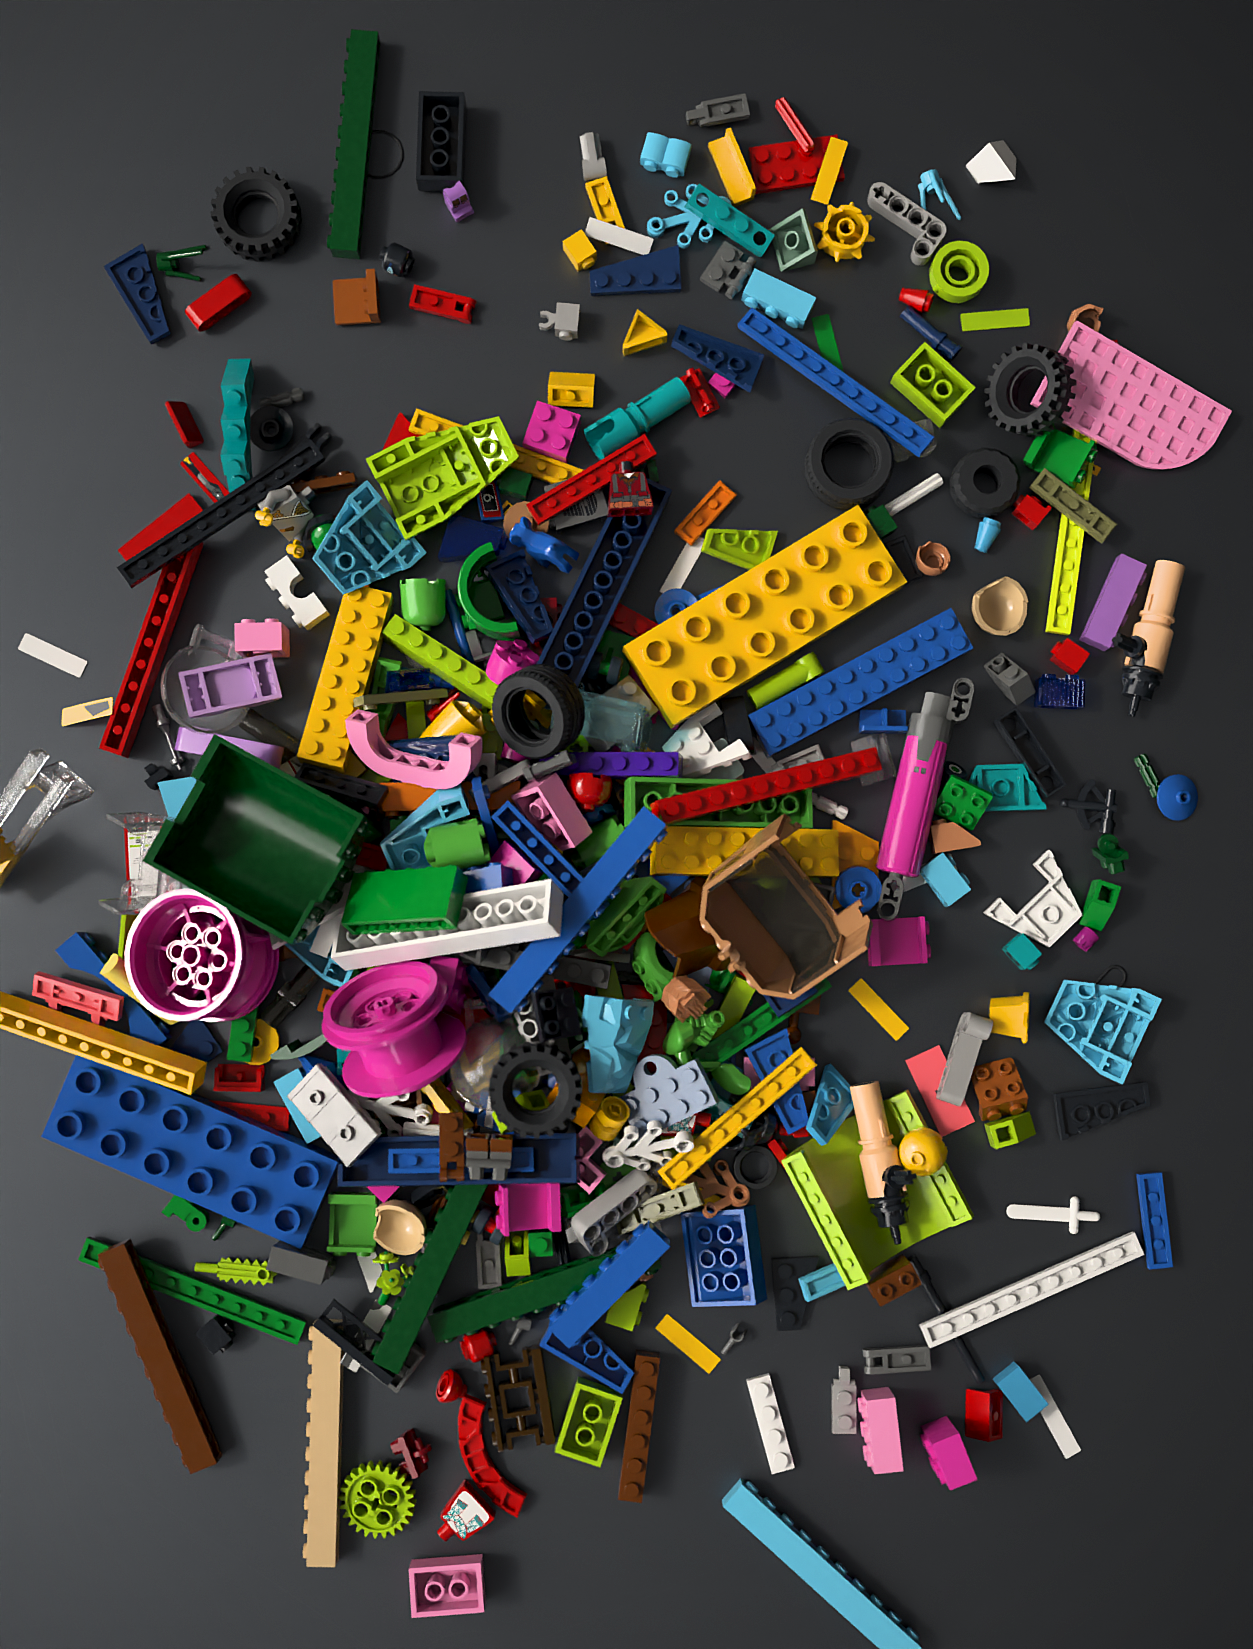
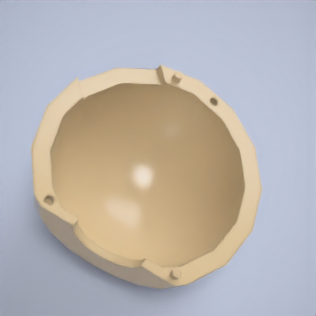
M1003 577L988 584L974 594L972 613L976 623L982 630L992 635L1006 636L1016 632L1024 625L1023 622L1027 615V603L1029 601L1025 590L1017 581L1009 577Z
M394 1199L381 1203L376 1208L375 1216L378 1217L379 1215L373 1238L379 1245L399 1255L415 1254L422 1248L427 1236V1225L424 1215L417 1206L406 1200Z

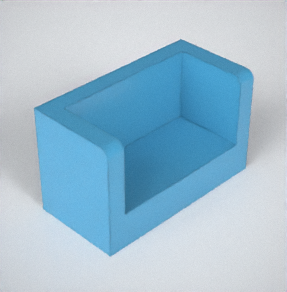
M1012 1362L993 1378V1381L999 1386L1026 1422L1049 1405L1015 1362Z

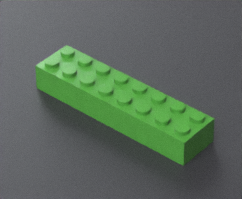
M629 777L624 781V828L630 824L643 807L652 812L650 804L656 800L738 780ZM812 789L668 824L667 826L765 828L785 813L791 818L792 821L790 823L798 822L802 825L799 829H812Z

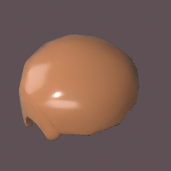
M928 541L923 546H919L916 564L922 573L929 576H937L949 568L951 556L945 546Z

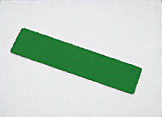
M829 315L813 317L811 320L821 357L844 372Z

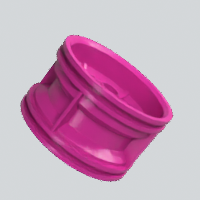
M190 889L174 890L151 901L135 919L125 948L126 973L136 997L154 1014L178 1021L203 1020L225 1022L247 1015L258 1007L270 992L279 965V948L273 950L268 931ZM213 914L222 918L223 921L216 924ZM182 929V932H181V936H182V937H177L178 933H179L180 930ZM219 935V941L216 943V936ZM172 962L177 964L174 970L172 969ZM208 975L210 976L209 983L207 982ZM203 990L207 1000L200 1001L194 998Z

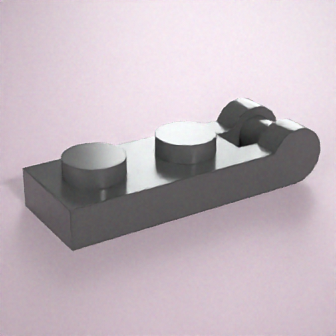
M928 1345L863 1348V1357H866V1365H864L865 1374L931 1370L930 1348ZM875 1357H882V1364L876 1365Z

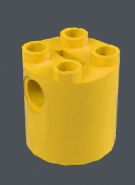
M452 700L419 738L458 735L460 732L482 737L487 732V729L483 724V715L478 708L471 703Z

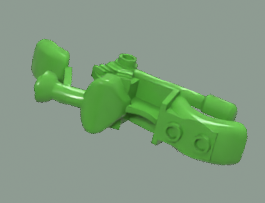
M644 932L636 940L633 949V961L631 962L634 971L644 982L646 990L653 995L654 998L652 1000L655 1003L662 999L663 989L673 979V972L670 969L671 964L661 948L655 947L656 939L651 933ZM711 999L704 1004L707 1009L714 1004V1000ZM717 1010L711 1011L708 1014H705L704 1011V1014H701V1017H698L697 1020L690 1015L683 1023L675 1017V1022L672 1023L664 1038L663 1051L675 1056L678 1068L692 1061L691 1055L696 1052L699 1045L707 1046L717 1029L722 1027L725 1021L724 1014ZM700 1062L704 1071H711L715 1081L726 1091L740 1096L750 1090L751 1080L733 1064L721 1065L720 1062Z

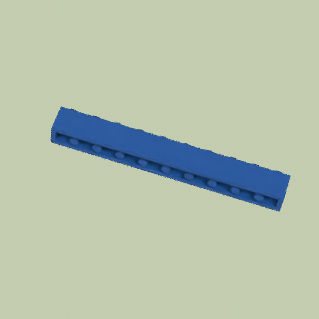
M643 807L562 906L560 936L533 940L488 995L510 1014L516 1011L520 1013L528 1004L527 997L531 992H538L543 986L544 982L542 979L546 974L551 975L560 964L557 961L563 954L567 956L575 947L573 944L574 940L578 936L582 938L591 927L588 923L593 917L599 918L605 911L606 907L604 904L609 898L613 900L619 894L621 883L625 879L629 881L637 872L635 866L640 860L645 862L653 852L650 848L654 843L657 842L659 844L666 837L668 826L646 807Z

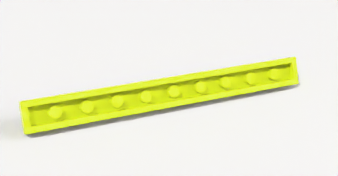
M1073 429V437L1086 443L1092 440ZM1089 463L1085 471L1087 473L1081 484L1078 483L1075 489L1071 488L1087 501L1089 500L1093 463ZM1061 514L1045 632L1068 636L1071 633L1084 530L1064 514Z

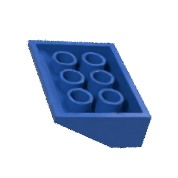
M755 1204L745 1205L740 1208L728 1206L718 1211L711 1219L706 1218L702 1210L680 1213L692 1307L757 1305L767 1300ZM712 1208L707 1209L709 1213H714Z

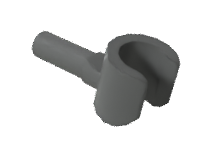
M524 1316L519 1319L515 1332L508 1342L510 1346L515 1344L522 1329L530 1330L532 1320Z
M736 1323L731 1330L730 1339L721 1350L722 1354L726 1355L733 1344L741 1342L745 1337L747 1329L744 1333H739L736 1330L740 1323Z

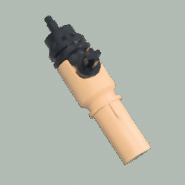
M1167 560L1156 561L1144 610L1139 613L1141 621L1134 624L1131 637L1117 633V636L1112 638L1114 646L1123 649L1126 655L1125 666L1122 668L1126 673H1123L1121 676L1123 682L1121 694L1131 698L1128 713L1131 717L1136 716L1140 701H1152L1153 693L1160 687L1159 680L1163 679L1162 673H1164L1174 634L1170 626L1175 622L1173 614L1185 571V566L1177 562Z
M879 1081L850 1086L861 1138L858 1140V1143L863 1148L859 1157L869 1198L868 1203L874 1204L870 1207L871 1213L877 1218L879 1227H890L894 1244H901L899 1225L909 1222L907 1211L910 1202L908 1199H904L909 1196L908 1192H906V1184H914L913 1179L916 1178V1174L902 1167L898 1147L892 1144L891 1139L894 1136L889 1132Z

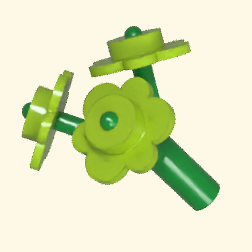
M388 1251L379 1253V1256L372 1259L373 1263L384 1264V1271L376 1281L377 1286L382 1289L378 1299V1303L382 1306L387 1304L391 1294L398 1295L401 1292V1286H403L409 1274L413 1275L415 1272L414 1267H408L405 1263L400 1266L404 1274L403 1277H400V1272L397 1269L390 1271L389 1263L398 1262L400 1256H394L392 1252Z

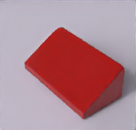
M181 401L165 402V406L183 443L189 449L203 443L204 439L187 404Z

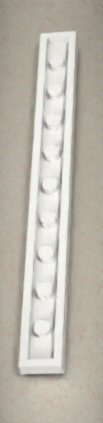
M1129 1232L919 1325L928 1347L932 1348L1144 1255L1136 1234Z

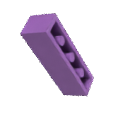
M1120 554L1115 559L1079 639L1080 641L1102 651L1114 647L1112 638L1117 636L1116 633L1119 627H1123L1128 618L1126 611L1128 606H1132L1137 598L1136 588L1138 585L1141 586L1146 578L1147 573L1144 572L1146 564L1124 554Z

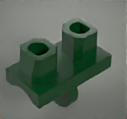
M1103 834L1098 839V848H1091L1093 855L1100 860L1101 867L1109 869V873L1124 872L1123 860L1129 859L1128 852L1118 846L1119 841L1113 834Z

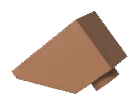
M946 819L932 821L933 826L930 827L928 836L932 854L981 846L979 839L956 823H947Z

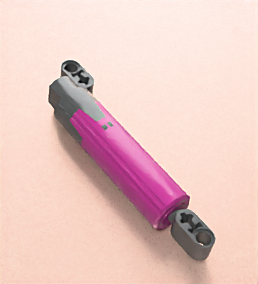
M958 679L953 685L951 697L926 692L921 713L911 714L876 862L877 869L890 873L883 883L877 909L879 916L885 921H892L899 914L904 893L903 876L916 878L920 875L954 724H963L969 716L974 695V684L970 679ZM961 685H966L969 687L970 692L967 695H960L957 692V688ZM958 701L963 702L961 711L965 714L955 717V713L952 711L957 710ZM893 882H897V886L900 887V890H895L893 896L894 899L898 898L897 902L891 899H884L885 895L887 897L890 896V889L887 886L892 885ZM891 904L895 907V912L892 916H884L882 914V907L884 905Z

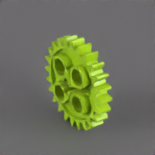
M370 1460L367 1467L361 1463L358 1470L353 1468L350 1475L346 1476L345 1483L340 1488L342 1492L339 1499L343 1501L340 1509H347L343 1518H351L348 1525L356 1524V1532L364 1529L365 1537L369 1532H373L374 1539L377 1538L379 1533L382 1534L383 1538H386L388 1532L394 1536L397 1529L402 1531L405 1524H409L417 1499L413 1498L416 1490L410 1489L412 1481L405 1482L407 1473L398 1474L399 1466L392 1470L391 1462L386 1467H383L382 1460H379L377 1466H374L373 1461ZM366 1482L372 1483L374 1487L368 1486ZM388 1490H393L397 1495L390 1494ZM359 1504H364L367 1508H362ZM381 1512H387L390 1516H384Z

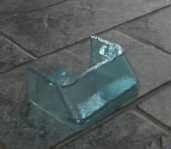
M579 690L585 707V721L580 735L616 743L621 748V752H646L653 723L645 706ZM552 713V716H551V724H550V730H551V731H552V728H553V726H554V715H553V713Z

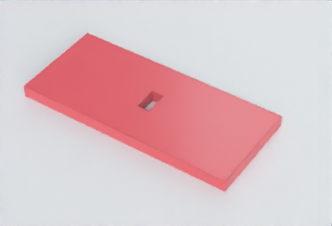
M939 1045L905 1060L941 1137L975 1122L965 1099L961 1106H956L936 1098L935 1091L938 1090L944 1068L947 1067L945 1066L947 1061Z

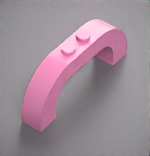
M358 709L345 719L349 741L358 757L376 773L403 783H412L424 788L434 789L455 787L478 766L482 756V737L460 732L449 743L450 760L441 761L402 752L391 747L384 740L380 732L377 713Z

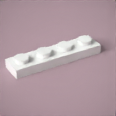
M769 1373L746 1379L771 1473L775 1474L795 1468Z

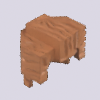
M1086 304L1072 311L1066 325L1068 332L1075 321H1079L1098 332L1101 326V321L1098 318L1102 314L1103 308Z
M684 975L674 977L664 987L661 1001L683 1023L690 1015L696 1020L698 1017H701V1014H704V1011L707 1010L704 1004L711 996L697 981Z

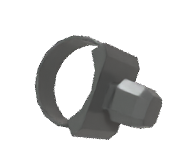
M475 629L465 632L475 664L483 663L481 667L486 672L487 663L492 651L483 654Z

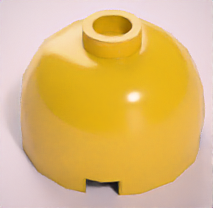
M925 1127L908 1132L899 1145V1157L904 1168L911 1170V1173L921 1177L930 1176L940 1170L947 1159L948 1152L941 1135L933 1129Z

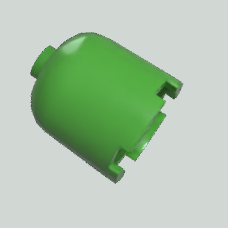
M427 578L400 580L403 619L421 631H431V626L441 624L446 614V580L428 581Z

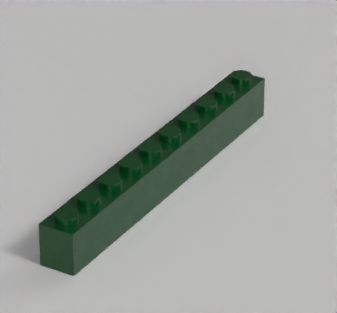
M351 29L350 38L346 39V52H349L348 60L344 61V74H347L346 81L342 82V96H344V103L340 104L342 125H338L337 132L338 139H340V147H336L335 151L338 169H334L333 181L336 183V189L331 193V204L334 205L333 213L330 212L329 226L332 227L331 235L327 236V248L330 249L333 257L360 259L381 46L378 31Z
M488 1185L450 1186L445 1196L448 1202L444 1209L440 1207L434 1220L438 1223L434 1231L429 1230L424 1240V1243L427 1244L424 1253L419 1252L413 1265L417 1266L413 1275L409 1274L403 1285L406 1291L403 1297L398 1296L393 1306V1310L396 1312L392 1319H387L382 1329V1332L385 1333L382 1342L377 1341L371 1354L375 1355L373 1363L396 1374L401 1372Z
M618 1246L607 1249L602 1255L597 1257L589 1255L431 1308L427 1318L436 1343L441 1341L449 1343L457 1339L459 1335L465 1333L467 1336L479 1332L480 1328L486 1326L494 1328L499 1326L504 1320H518L525 1313L531 1311L539 1313L545 1310L546 1306L565 1304L566 1299L573 1291L578 1293L583 1287L582 1283L590 1274L595 1275L600 1270V1264L607 1257L611 1259L617 1253L616 1249ZM661 1257L649 1267L645 1275L655 1274L659 1271V1268H662Z

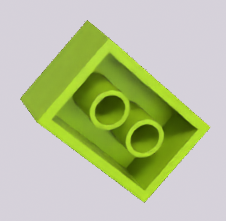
M926 342L898 369L890 382L939 428L963 405L976 388Z
M578 1377L556 1442L555 1453L601 1467L623 1394L611 1387Z

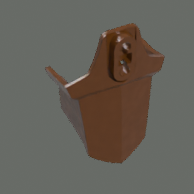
M696 876L680 895L648 910L644 914L646 922L641 930V934L650 931L651 935L674 957H677L673 978L691 974L705 967L715 971H724L731 963L730 956L722 961L719 959L718 954L721 950L716 944V939L701 926L702 892L707 879ZM751 881L734 882L744 895L747 892L749 893L746 897L756 910L763 906L765 900L761 896V889L758 885L751 883Z

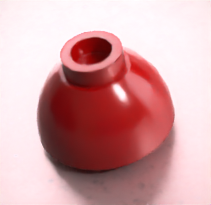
M452 1369L446 1370L441 1375L436 1388L437 1399L443 1403H450L458 1398L463 1399L464 1394L467 1392V1385L463 1384L460 1375Z

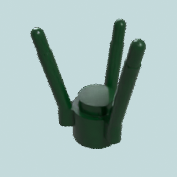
M201 245L176 251L158 252L156 257L157 267L159 271H166V276H177L201 281V277L175 271V268L179 267L178 258L202 255L204 253L203 250L207 246Z

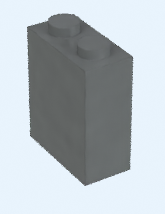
M279 1240L272 1246L266 1270L322 1285L326 1279L329 1280L330 1276H333L337 1262L333 1261L334 1255L332 1253L307 1246L299 1249Z

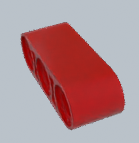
M232 274L186 308L185 314L197 330L203 332L246 302L251 297L252 292L238 274Z

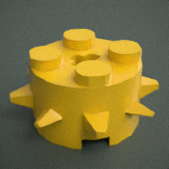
M850 202L849 205H841L837 209L831 204L828 205V214L824 222H815L814 224L815 227L821 230V241L817 245L818 249H823L826 253L835 257L836 262H839L840 259H852L854 257L861 259V249L864 243L875 241V238L868 234L869 222L872 216L862 215V211L854 207L853 202Z

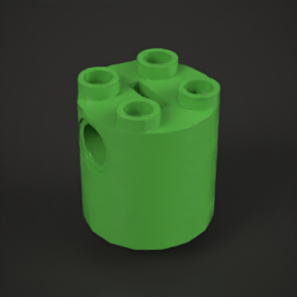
M615 814L590 827L592 833L575 847L573 854L569 855L578 871L599 861L625 830Z
M474 818L430 828L424 842L427 862L433 867L456 865L460 869L487 864V861H491L488 842L483 843L482 839L486 838L482 820Z

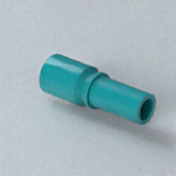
M675 377L639 401L628 403V408H617L585 428L584 434L595 455L602 460L639 438L640 434L649 433L651 427L691 402L690 393L684 383L678 377Z

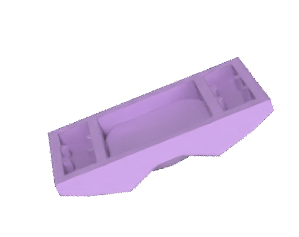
M271 653L178 672L189 718L218 715L230 710L255 707L282 699Z

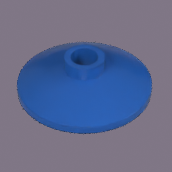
M679 588L664 592L655 604L654 614L657 623L661 624L674 616L672 613L674 609H678L681 612L696 603V597L689 591Z
M1176 774L1168 776L1162 781L1157 791V804L1165 817L1176 821L1184 820L1191 816L1196 809L1198 793L1191 779L1184 775Z

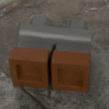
M468 1133L466 1136V1167H469L470 1179L481 1180L484 1178V1168H493V1180L505 1181L508 1169H510L512 1163L514 1134H492L489 1155L490 1134Z

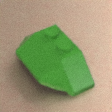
M652 876L630 879L629 881L624 880L621 883L619 894L613 900L610 898L607 900L610 905L599 918L590 921L591 927L588 930L586 946L603 957L608 952L627 945L642 930L646 922L645 912L662 904L667 890L664 885Z

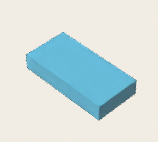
M834 1263L798 1278L807 1302L846 1286Z

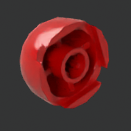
M593 773L569 774V777L566 776L565 788L576 802V806L581 807V811L594 812L596 807L603 806L610 798L613 779L601 774V779L593 777Z

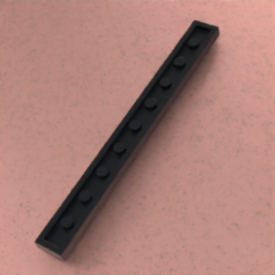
M312 440L308 441L118 566L117 569L131 589L258 506L257 503L265 499L270 491L281 489L323 463L325 461L324 456Z

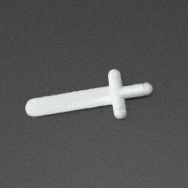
M1076 1196L1070 1199V1208L1011 1204L1006 1210L1007 1215L1014 1219L1069 1222V1231L1072 1234L1078 1233L1079 1220H1100L1098 1212L1079 1211L1080 1200Z

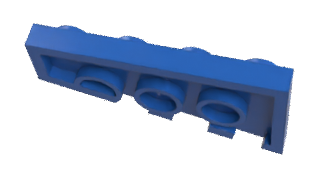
M787 1028L744 1049L760 1081L793 1054ZM798 1081L773 1103L788 1135L807 1126L809 1120Z

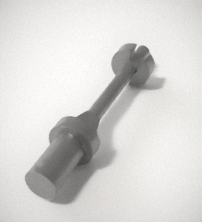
M157 704L152 708L157 719L156 726L165 733L174 757L170 763L172 766L177 765L178 771L182 770L181 763L185 762L183 756L179 758L176 750H174L175 747L169 733L170 720L166 718L161 704Z

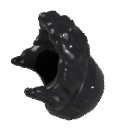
M731 1098V1102L733 1104L739 1101L735 1098ZM768 1107L754 1120L750 1129H741L743 1138L736 1135L721 1149L746 1152L755 1145L771 1141L778 1131V1118L774 1110Z

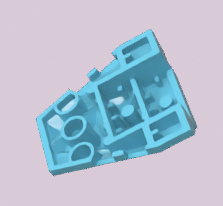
M368 480L348 496L312 558L342 594L349 593L376 580L408 569L427 553L414 537L407 541L404 539L398 524L379 502L382 497Z
M1063 980L1044 1023L1100 1075L1123 1085L1132 1065L1131 1061L1162 999L1136 988L1130 989L1112 985L1105 986Z
M585 995L582 1025L583 1027H588L589 1040H585L584 1045L585 1049H590L591 1058L586 1063L589 1092L626 1093L637 1064V1059L643 1049L652 1024L653 1000L633 998V1000Z

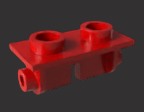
M690 368L686 371V375L679 378L688 389L691 402L700 418L720 408L700 368L696 370Z

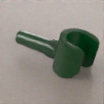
M224 1216L219 1228L211 1238L216 1241L226 1226L234 1228L237 1221Z

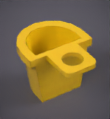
M1023 992V996L991 998L990 1019L993 1020L991 1033L1022 1038L1023 1043L1027 1044L1030 992Z

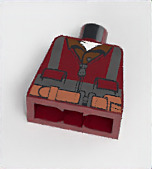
M631 461L620 462V473L611 475L607 516L651 515L653 501L645 473L634 472L633 462Z

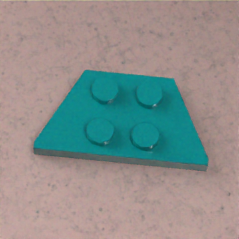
M1023 764L975 766L968 782L993 794V798L984 812L1046 810V804L1042 802L1036 791L1037 788L1033 781L1030 780Z

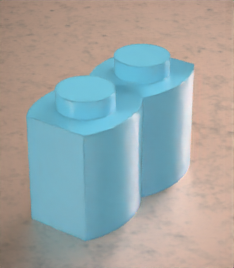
M647 133L640 163L646 170L651 172L662 170L670 177L684 176L691 153V144L660 134Z

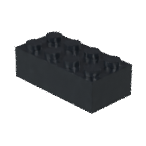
M419 91L416 183L419 191H443L445 188L454 187L458 181L464 187L467 106L464 92Z

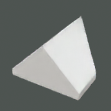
M1004 140L990 142L966 165L978 184L1016 179V157Z

